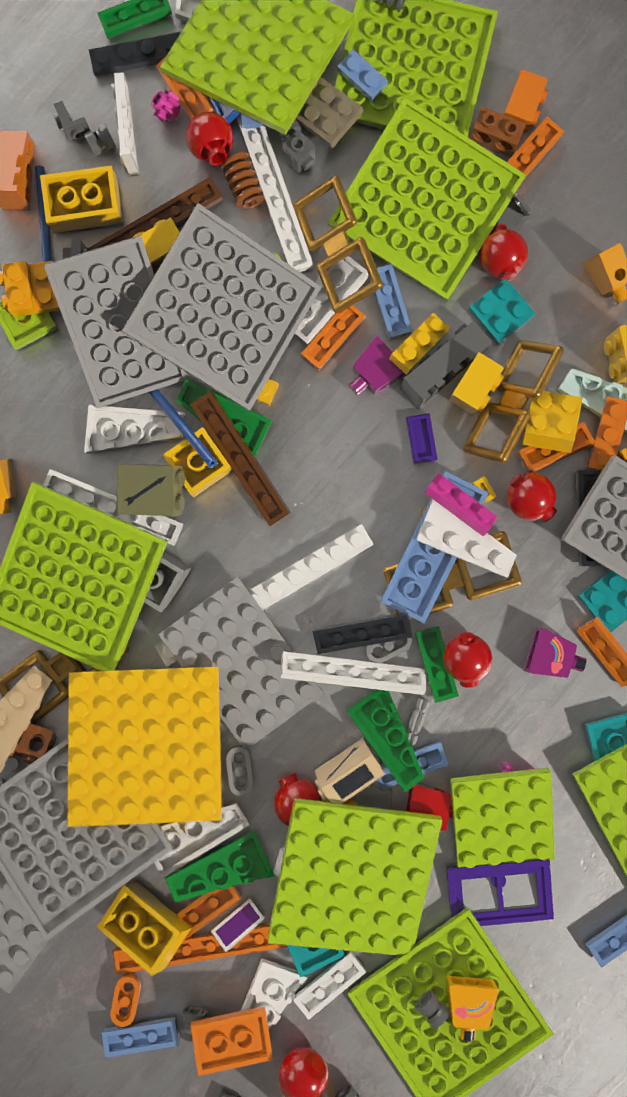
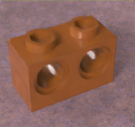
M481 107L470 139L482 147L511 158L518 146L526 123Z
M29 724L17 742L13 753L8 758L14 759L15 756L24 758V762L32 764L52 750L57 736L53 730ZM34 743H44L41 750H31Z

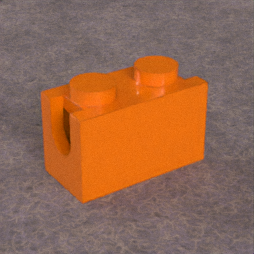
M521 69L504 115L526 123L523 132L527 133L530 125H536L541 111H538L537 107L539 103L544 104L549 90L545 89L548 79Z

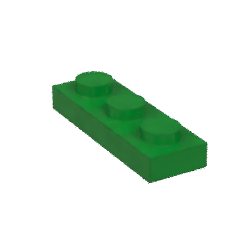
M128 0L97 12L106 37L109 39L171 15L172 11L168 0Z
M439 626L415 632L434 702L437 703L458 697L454 678L451 677L444 666L443 655L445 645Z

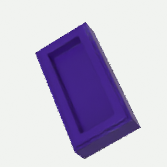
M430 413L406 417L413 465L437 461Z

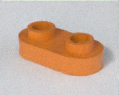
M126 973L122 975L115 986L110 1017L112 1022L119 1027L130 1025L137 1012L141 981L135 974ZM125 983H131L133 988H127ZM120 1008H127L128 1013H123Z

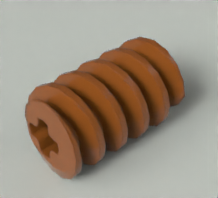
M239 152L230 156L222 165V170L225 173L226 180L229 182L228 185L235 199L236 207L239 209L254 208L265 201L264 196H258L261 194L262 189L261 187H255L259 181L257 178H253L255 170L250 169L252 162L246 161L249 158V154L246 152Z

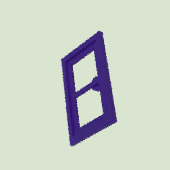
M550 859L482 865L473 868L447 867L451 918L464 910L462 880L491 877V882L498 892L499 910L472 913L481 926L554 919ZM536 873L539 907L504 910L502 887L506 884L505 876Z

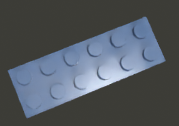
M446 471L443 473L445 478L482 505L484 504L488 492ZM432 498L380 602L402 613L408 612L410 617L424 624L457 559L452 555L416 541Z

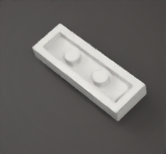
M348 951L345 953V956L335 961L300 990L293 1001L309 1020L365 974L366 969L353 952Z

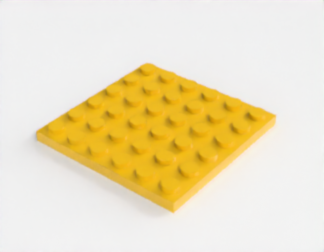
M219 667L69 673L68 827L222 820Z

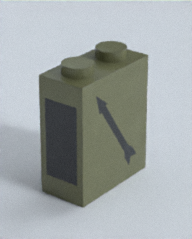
M117 464V514L169 517L182 515L185 507V499L182 496L185 474L182 471V466Z

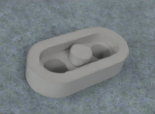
M412 638L404 639L402 645H397L395 641L368 645L366 655L371 662L383 663L408 650L412 644ZM375 647H380L383 650L381 656L374 655L373 650Z
M235 746L229 750L226 756L229 788L233 794L245 796L251 792L254 784L251 755L248 749L242 746ZM241 754L243 761L237 762L234 758L235 755ZM239 778L245 779L246 785H238L237 780Z

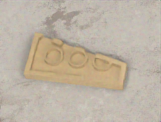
M36 666L0 700V773L9 755L16 748L22 733L29 726L35 711L39 709L53 685V681Z

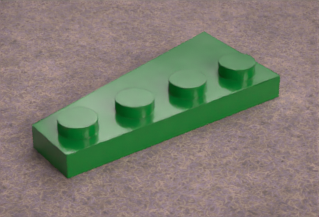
M186 379L176 401L200 420L190 404L210 390ZM214 393L256 458L273 420L252 410L247 411L233 401Z
M376 689L347 710L348 715L404 793L425 778L389 691Z
M252 830L165 876L164 879L174 901L178 902L205 895L208 892L228 889L231 886L274 877V874L256 833Z

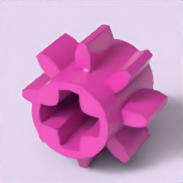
M167 90L157 92L151 102V106L155 109L153 115L160 121L168 122V120H175L181 110V106L177 102L179 96L171 90L169 92Z

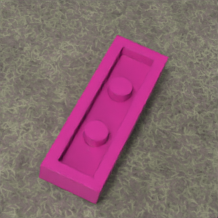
M440 473L434 477L424 492L483 537L489 532L498 517Z

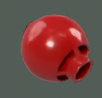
M202 112L193 117L186 129V144L195 158L218 166L225 162L232 148L233 132L228 121L220 114Z
M505 224L494 226L480 250V260L485 271L491 276L503 280L515 278L524 268L528 259V246L525 239L516 231L508 230Z
M530 472L522 475L517 474L510 480V486L507 491V503L510 510L517 517L527 521L539 519L542 523H545L555 516L557 509L554 507L556 491L554 485L547 477L539 473Z
M463 632L447 644L444 650L443 661L447 672L451 677L460 681L462 687L473 688L478 686L479 680L484 678L490 671L493 657L486 641L471 632Z
M296 773L290 774L278 781L281 788L276 792L274 809L278 819L288 827L294 798L323 802L318 792L319 789L306 779H298Z
M301 1047L292 1050L285 1056L279 1069V1083L281 1091L286 1097H320L327 1087L329 1078L328 1067L324 1058L317 1051Z

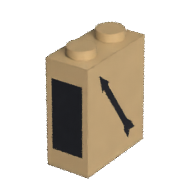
M362 738L315 770L317 776L315 783L319 788V794L325 802L330 801L331 803L342 804L385 775L375 755Z

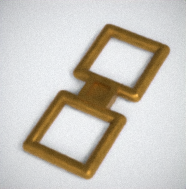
M338 176L331 177L292 204L308 249L314 252L324 246L328 257L319 262L316 269L335 313H341L382 288L383 282L365 239L359 237L350 243L346 233L347 230L357 224V219ZM331 189H334L346 220L315 239L303 208ZM359 250L372 282L340 301L327 269Z
M519 340L501 373L504 378L497 387L498 391L505 393L499 404L488 402L481 411L463 446L465 453L500 463L507 462L530 418V412L523 409L530 397L536 399L541 397L564 352L562 346L527 340ZM524 350L551 354L534 388L507 383ZM492 412L518 418L501 452L475 446Z
M500 531L490 534L512 551L506 532ZM457 558L440 591L442 600L434 603L429 614L452 607L453 600L450 590L461 586L464 587L467 599L472 601L521 585L522 580L516 561H514L509 573L510 579L474 590L466 562ZM398 564L386 567L384 569L383 573L387 585L389 584Z
M128 645L126 646L123 656L129 652ZM36 650L0 677V694L4 697L10 691L7 684L38 662L60 693L35 711L30 720V724H35L69 698V687L64 682L69 677V673L96 672L100 670L92 667L89 671H86L80 661L61 652L48 660L41 650Z

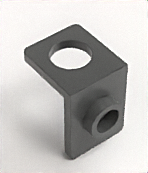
M515 194L495 226L505 224L508 230H510L522 218L532 214L531 209L519 194Z

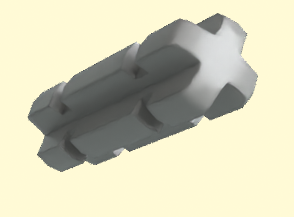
M418 697L416 700V709H413L407 726L408 731L406 733L411 745H415L417 742V733H420L426 716L425 711L428 710L430 705L427 699Z

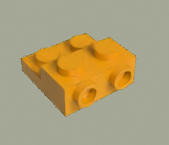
M26 261L2 264L3 271L0 272V284L2 287L5 286L6 295H2V304L4 309L8 310L13 317L60 310L44 268L45 264L52 263L53 261L28 264Z

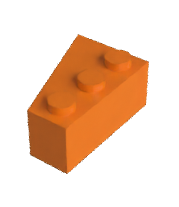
M0 130V207L2 210H30L34 142L27 131Z

